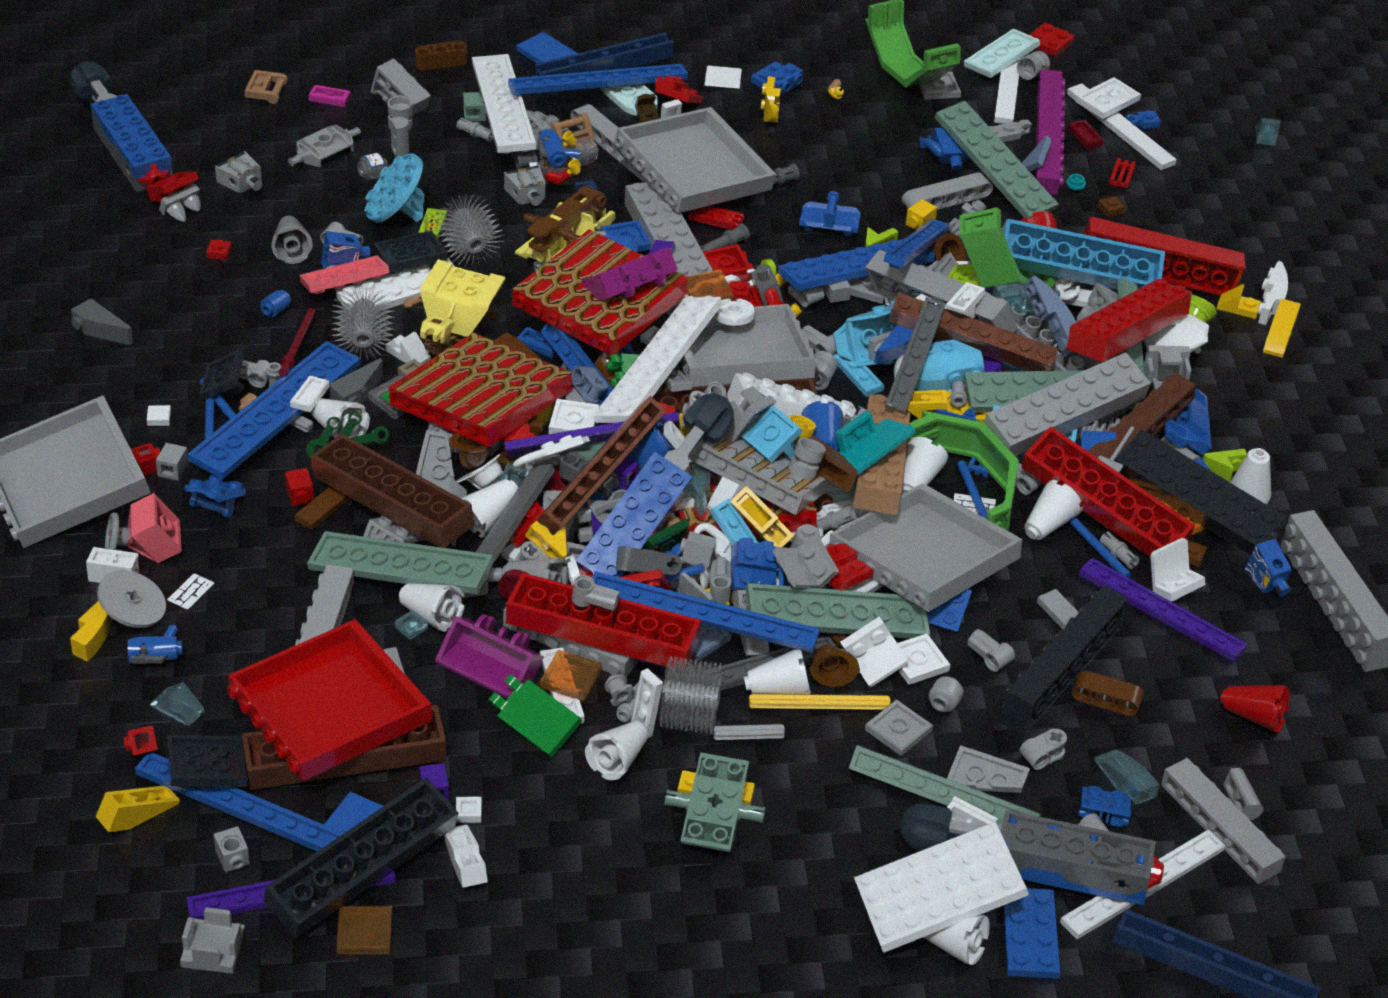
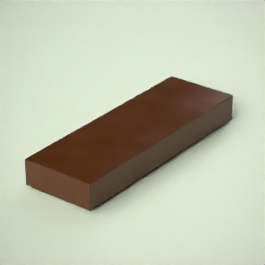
M330 486L295 514V521L313 530L351 499V497Z

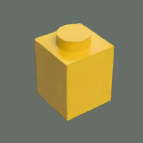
M921 199L908 208L906 225L918 230L931 219L936 220L937 207Z

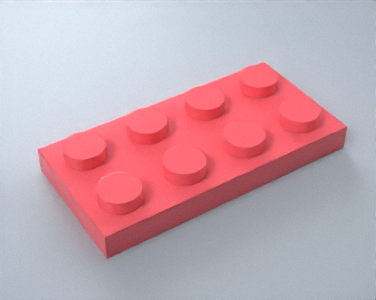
M376 255L300 275V280L310 293L320 294L325 292V289H340L348 283L359 284L364 282V279L382 278L384 274L389 273V268Z

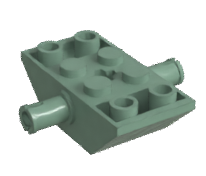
M700 752L692 792L687 794L667 790L665 805L686 808L687 811L681 843L730 852L735 841L738 822L741 819L763 823L766 807L747 805L743 801L749 761Z

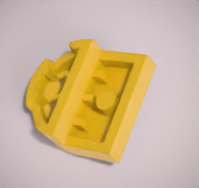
M768 76L767 84L763 83L762 95H765V99H762L761 110H764L763 120L765 122H778L781 89L775 88L776 77Z

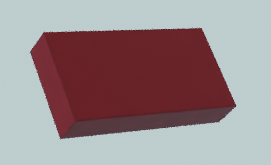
M1086 120L1069 123L1068 129L1086 149L1103 145L1104 140Z

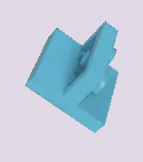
M771 405L741 437L772 463L781 453L791 460L792 456L795 455L793 449L795 444L793 441L803 431L774 405Z

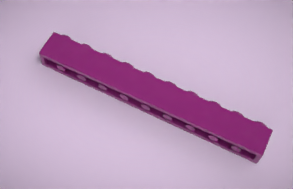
M1041 69L1038 82L1036 146L1045 136H1049L1052 140L1043 166L1035 169V178L1049 194L1057 195L1058 188L1063 185L1065 79H1062V71Z

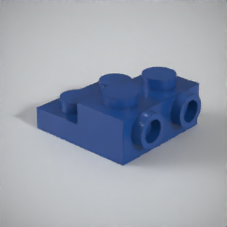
M775 61L751 75V82L763 88V83L767 84L768 76L776 77L775 88L781 89V96L802 83L803 70L791 63L783 66Z
M741 538L731 546V590H745L748 583L776 585V571L779 570V564L773 553L777 546H774L772 541H762L758 544L753 543L752 538Z

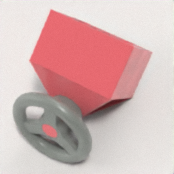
M153 493L131 504L127 528L119 527V516L117 513L113 512L110 515L106 530L105 549L116 550L117 545L127 546L142 556L159 563L181 552L180 520Z

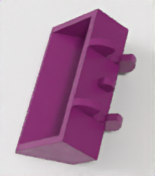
M666 247L584 279L581 283L599 301L617 294L630 298L635 294V287L649 281L662 285L666 282V275L677 271L678 268L670 248Z
M482 615L476 623L467 618L455 616L435 659L436 663L506 698L514 692L504 682L510 674L523 685L528 679L532 681L535 678L544 656L528 649L530 635L526 633L523 635V633L517 632L510 640L506 638L508 629L502 627L498 634L493 632L495 618L491 616L488 618L487 615Z

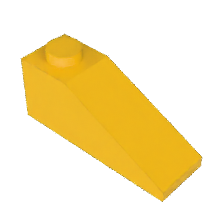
M165 786L105 792L96 818L108 832L129 830L178 805L180 800L171 789Z

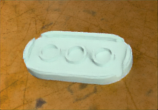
M640 84L612 86L610 88L600 87L605 95L625 112L632 115H637L635 103L638 96L654 94L645 85ZM656 96V99H655L656 109H657V96Z

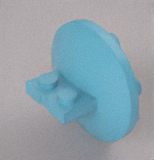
M407 154L402 157L399 155L394 159L393 164L389 168L385 167L382 169L379 180L365 198L367 204L364 211L370 220L375 223L385 221L399 210L416 222L423 218L424 193L417 187L423 169L421 158L415 154Z

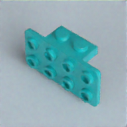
M865 410L836 431L835 434L840 449L839 453L858 471L857 475H860L865 469L878 462L880 458L893 451L895 447L908 440L916 431L913 426L890 419H884L875 425L872 412Z

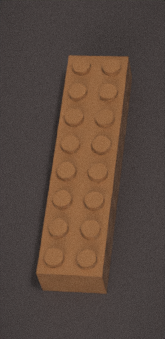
M869 394L867 410L872 412L875 425L884 419L909 425L910 412L906 410L905 414L887 409L885 404L888 397L880 394ZM907 440L880 458L878 462L865 469L862 474L857 475L853 508L897 515L902 491Z

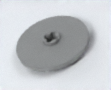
M125 570L111 572L103 577L97 589V597L104 611L114 620L130 627L146 628L153 626L161 620L166 610L165 598L158 586L147 577L135 572Z

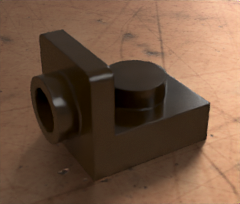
M642 94L637 97L635 109L639 123L659 119L655 106V94Z

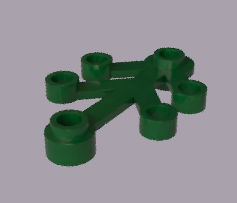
M359 412L349 414L348 422L340 434H344L347 437L350 436L354 427L362 421V416ZM352 415L358 416L357 423L351 420ZM338 417L329 418L320 438L313 439L307 444L306 453L309 458L315 453V446L323 448L328 444L327 442L332 432L341 425ZM331 420L337 421L336 427L330 425ZM380 426L375 428L372 433L351 437V439L360 444L374 442L381 445L389 440L390 433L387 428ZM379 431L384 432V439L378 437Z

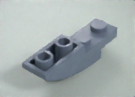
M1033 276L1023 286L1026 296L1031 301L1034 313L1040 322L1048 321L1049 328L1053 332L1058 348L1062 351L1063 356H1071L1074 351L1068 350L1067 344L1070 326L1076 323L1061 298L1046 283Z

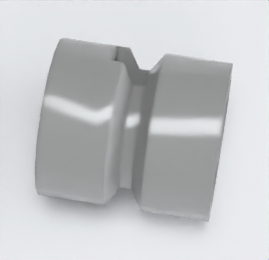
M1035 51L1026 55L1017 62V72L1026 80L1040 76L1041 69L1048 70L1050 67L1048 56L1041 51Z
M405 96L390 98L387 103L389 128L391 129V118L404 117L408 120V126L411 129L413 126L411 99Z
M818 351L814 354V357L818 359V369L815 370V378L812 379L815 389L823 390L829 385L838 367V362L831 353Z
M800 438L795 447V455L791 458L788 470L801 479H814L819 469L817 463L822 461L826 451L825 447L813 439Z

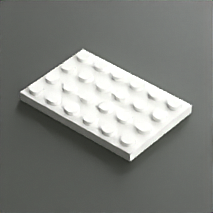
M996 822L854 877L883 953L1029 895Z

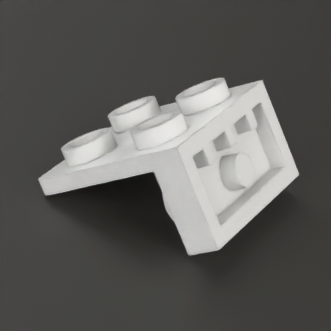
M880 616L840 642L846 652H850L857 658L860 667L859 672L869 687L874 686L909 663V660Z

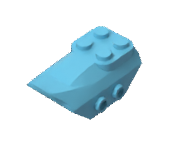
M895 301L890 302V306H876L872 308L873 311L847 318L846 322L833 333L838 356L854 361L857 367L876 364L869 357L868 338L893 331L897 324L889 322L891 309ZM898 358L885 362L883 365L893 364Z
M956 340L932 343L914 391H952V384L954 382L962 381L965 384V372H985L981 351Z

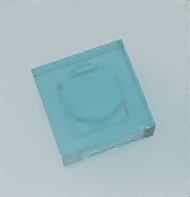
M411 610L395 621V628L411 640L428 629V622Z

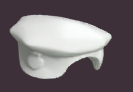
M1188 314L1182 317L1176 326L1168 325L1142 341L1145 344L1146 350L1148 345L1189 346L1191 352L1200 353V347L1208 342L1209 325Z

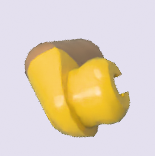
M835 79L827 88V92L833 99H840L844 94L843 90H839L841 88V81Z

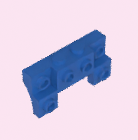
M1195 389V399L1176 415V422L1170 419L1165 423V436L1170 443L1176 444L1179 448L1187 444L1191 450H1196L1201 455L1212 448L1207 396L1199 389Z

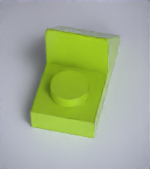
M868 227L865 247L897 240L898 231L891 228L881 234H877Z
M1245 449L1204 453L1203 461L1212 472L1230 482L1233 471L1239 469L1247 456V452Z

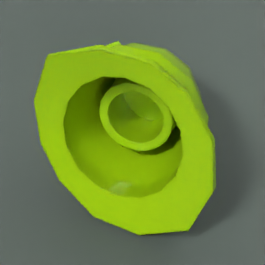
M1192 295L1189 314L1206 324L1209 323L1211 319L1216 317L1215 306L1205 299Z

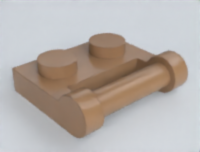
M255 70L245 89V97L268 100V102L276 104L279 100V93L282 87L286 85L288 78L282 73ZM276 82L273 90L268 91L271 83Z
M587 113L562 122H551V129L557 132L563 142L565 140L563 139L561 129L582 124V130L572 132L576 142L581 140L577 150L581 151L596 146Z

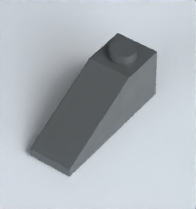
M89 299L71 309V322L75 329L88 336L128 345L133 344L131 327L93 299Z
M379 358L330 383L328 388L329 399L354 402L362 405L383 377L382 360Z

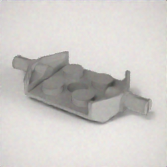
M337 124L326 127L296 141L297 155L289 158L288 162L291 166L304 162L305 164L321 167V160L348 147L353 152L352 138L360 135L361 131L358 127L350 131L344 130Z

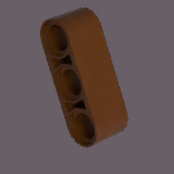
M463 41L424 45L415 49V67L418 70H432L460 66L467 63V44Z
M1081 671L1077 675L1073 686L1072 696L1083 703L1123 715L1133 716L1139 710L1144 692L1137 685L1094 672Z

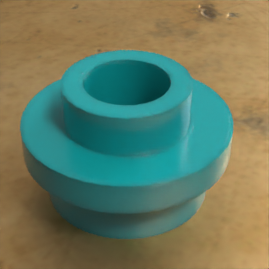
M1072 174L1067 179L1066 184L1071 190L1079 191L1085 188L1086 182L1082 175Z

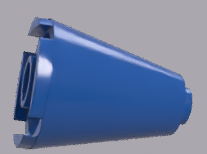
M816 401L807 405L803 409L801 416L807 417L815 423L816 428L812 436H816L838 452L839 445L835 432L843 427V411L837 404L830 401L828 403Z
M660 421L653 425L626 456V458L639 463V472L654 452L665 457L668 451L675 450L664 436L662 428L664 424Z

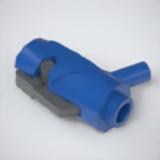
M545 129L540 132L538 137L540 155L547 157L551 166H562L566 163L567 157L579 158L580 151L563 147V141L556 131Z
M170 625L163 637L152 636L128 639L129 664L163 663L165 660H178V655H183L182 641H177V637H174L178 628Z

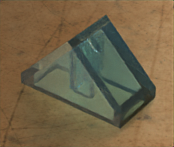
M1262 118L1256 125V143L1275 146L1281 120Z
M184 682L166 688L151 702L152 707L188 726L204 712V707Z

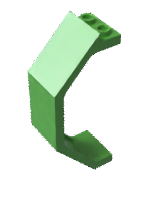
M891 0L869 5L868 19H865L881 67L903 86L910 87L937 81L960 64L961 46L958 44L925 50L924 61L915 55L904 26L903 0Z
M992 208L960 215L961 239L979 282L987 292L998 299L1019 288L1025 292L1023 285L1033 276L1038 277L1050 288L1053 287L1058 279L1057 277L1018 269L1002 232L1000 209Z
M922 410V418L909 423V426H913L916 432L909 437L908 442L914 437H924L933 440L931 444L936 447L938 444L941 445L946 452L975 457L1006 492L1005 501L1002 504L987 510V520L1009 532L1019 460L985 423Z

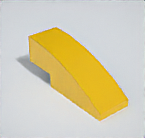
M1281 298L1263 353L1283 358L1299 313L1300 303Z
M747 486L730 501L765 541H772L774 546L784 548L794 538V535L778 520V517Z
M99 601L78 619L79 630L70 638L73 655L87 662L104 643L113 622V618L104 611Z

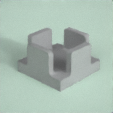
M1148 345L1144 361V375L1150 383H1153L1154 390L1160 387L1162 382L1166 378H1170L1175 372L1189 380L1191 374L1189 363L1191 351L1189 346Z
M751 386L740 393L744 400L739 406L734 401L730 402L734 411V420L726 438L731 442L742 438L741 435L771 405L776 403V400L771 395L764 397L756 388Z
M205 908V920L188 917L182 935L183 954L180 960L181 967L233 974L246 932L245 925L232 923L231 912L222 909Z

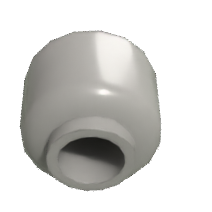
M951 677L937 679L929 692V700L932 706L941 712L954 710L963 697L961 684Z

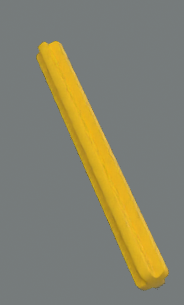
M751 694L749 696L750 708L884 710L890 705V697L885 695Z

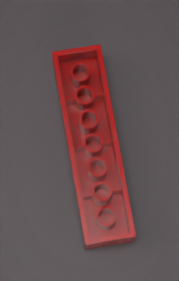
M1091 216L1083 234L1165 251L1162 279L1170 284L1181 285L1220 296L1237 287L1245 270V256L1242 252Z
M1156 279L1072 324L1069 330L1067 349L1105 362L1188 315L1192 291L1185 289L1181 285L1169 284L1164 279Z
M1051 426L1024 454L1021 467L1023 470L1045 485L1051 480L1058 481L1056 484L1060 486L1066 484L1071 487L1080 497L1081 503L1079 505L1080 508L1083 507L1085 513L1150 558L1153 551L1180 538L1188 541L1192 535L1195 524Z
M527 573L521 574L506 603V624L668 667L669 661L673 667L677 666L678 668V664L674 663V658L683 667H688L684 663V659L690 662L700 638V619L619 598L615 611L593 604L580 607L572 602V585Z

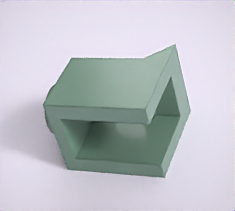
M479 92L463 93L464 118L468 121H486L485 104H483V98L479 95Z

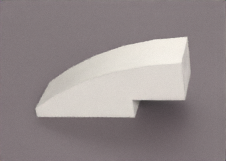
M468 825L454 827L444 834L451 861L462 887L486 883L485 862L479 854L478 843Z

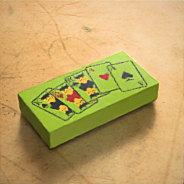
M427 208L419 233L432 230L437 239H439L442 230H437L443 228L444 225L438 224H444L445 220L436 219L447 218V211Z

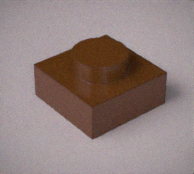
M1116 196L1099 200L1098 207L1107 217L1124 214L1125 206Z
M537 415L528 420L530 433H534L535 437L539 436V433L543 432L542 421H538Z
M1188 540L1189 564L1200 567L1207 547Z

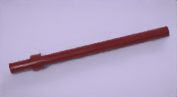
M308 309L287 355L282 358L279 370L280 376H286L288 371L292 369L295 363L294 358L316 313L315 309Z

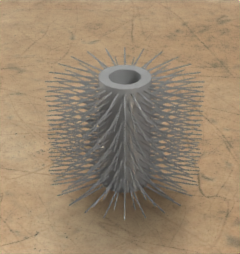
M464 199V208L460 207V201L458 205L461 209L457 207L455 213L453 212V216L446 214V216L452 218L436 219L448 220L451 223L449 226L447 222L438 224L447 225V227L445 226V229L443 227V229L441 228L437 231L446 230L440 236L448 235L443 241L450 242L444 247L452 246V248L447 252L454 251L455 246L456 251L450 257L457 254L459 249L461 253L457 258L464 251L466 253L463 259H465L468 251L471 258L472 253L473 258L474 253L475 256L478 253V258V256L480 257L479 252L481 253V250L484 251L485 245L497 247L486 243L503 242L490 241V238L501 237L492 236L491 232L494 235V232L496 234V232L498 233L501 230L493 231L499 225L491 226L496 220H489L494 214L486 215L491 209L485 212L482 211L487 205L478 209L481 205L480 203L474 208L475 211L473 212L475 203L470 208V202H468V207L465 208L466 200Z
M367 287L365 299L363 294L360 300L358 295H356L358 301L357 299H354V302L348 300L352 303L348 305L349 303L342 302L347 306L337 307L343 310L332 311L341 314V316L332 317L341 320L340 322L332 323L341 326L332 329L341 332L332 336L341 335L343 337L335 341H342L344 338L348 340L341 345H346L351 341L352 343L349 346L351 347L355 344V348L356 346H358L357 349L361 348L360 354L362 347L366 351L367 347L370 349L369 346L371 347L376 343L387 345L380 341L382 338L385 341H392L380 334L383 332L387 336H392V334L385 331L392 330V328L386 325L393 323L386 319L393 317L385 314L395 311L383 310L387 307L380 305L387 301L378 305L375 304L377 301L372 302L373 299L370 300L369 296V299H367Z
M675 658L674 663L678 664V668L677 666L673 667L672 663L668 661L669 670L667 674L665 670V681L662 688L661 704L663 707H661L662 712L660 711L663 716H660V719L669 726L670 722L665 720V716L666 718L673 716L672 718L670 717V720L675 721L681 715L683 718L680 721L685 722L686 726H690V723L694 722L696 727H700V724L702 725L705 721L707 723L705 728H710V725L712 726L715 720H717V710L721 694L720 680H722L720 677L722 672L719 671L722 669V666H718L719 674L717 676L715 674L717 669L710 671L707 675L705 673L707 668L703 669L702 665L697 664L696 660L694 664L698 665V669L696 667L693 668L692 664L685 659L684 663L688 665V669L686 666L683 667L679 661L677 662ZM707 665L708 671L713 669L711 665ZM679 720L675 721V724L678 726L680 724Z

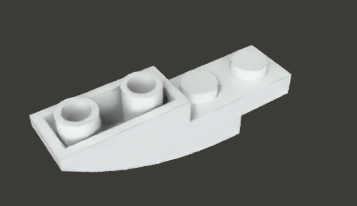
M1280 261L1277 262L1275 268L1271 267L1268 277L1265 278L1262 285L1264 301L1263 303L1261 302L1257 314L1260 315L1258 323L1263 325L1268 323L1272 314L1275 315L1281 298H1286L1288 277L1286 269Z

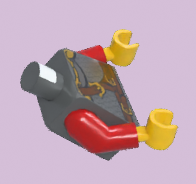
M571 131L565 132L563 135L565 140L563 147L570 149L567 146L575 145L576 138ZM541 155L539 162H529V167L540 166L545 184L573 185L574 175L580 173L581 167L577 159L572 160L571 157H567L566 163L560 167L551 166L547 157Z
M763 264L751 272L752 283L762 306L787 304L783 302L780 287L787 281L780 274L774 275L770 266ZM796 303L790 307L792 311H795L796 318L802 313V310H800Z

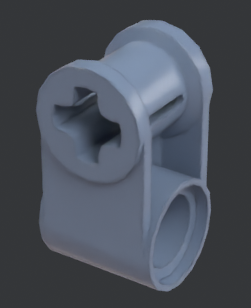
M574 366L570 370L572 373V384L586 402L597 404L601 393L608 388L607 382L602 379L594 367Z

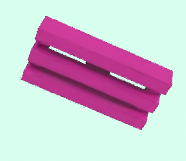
M314 85L309 94V101L345 107L351 94L348 90Z

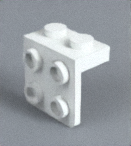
M1180 538L1151 553L1153 592L1172 602L1205 585L1204 576L1189 570L1188 541L1186 539Z

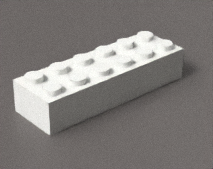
M735 373L727 393L729 402L734 401L739 406L744 400L740 393L744 389L753 386L766 397L771 395L776 400L774 406L788 418L790 415H801L807 405L816 401H821V403H828L830 401L837 404L843 411V416L845 414L853 416L856 411L854 405L849 401L842 400L839 402L828 395H822L821 397L815 395L810 390L803 389L800 391L788 384L778 385L767 378L760 380L749 373Z

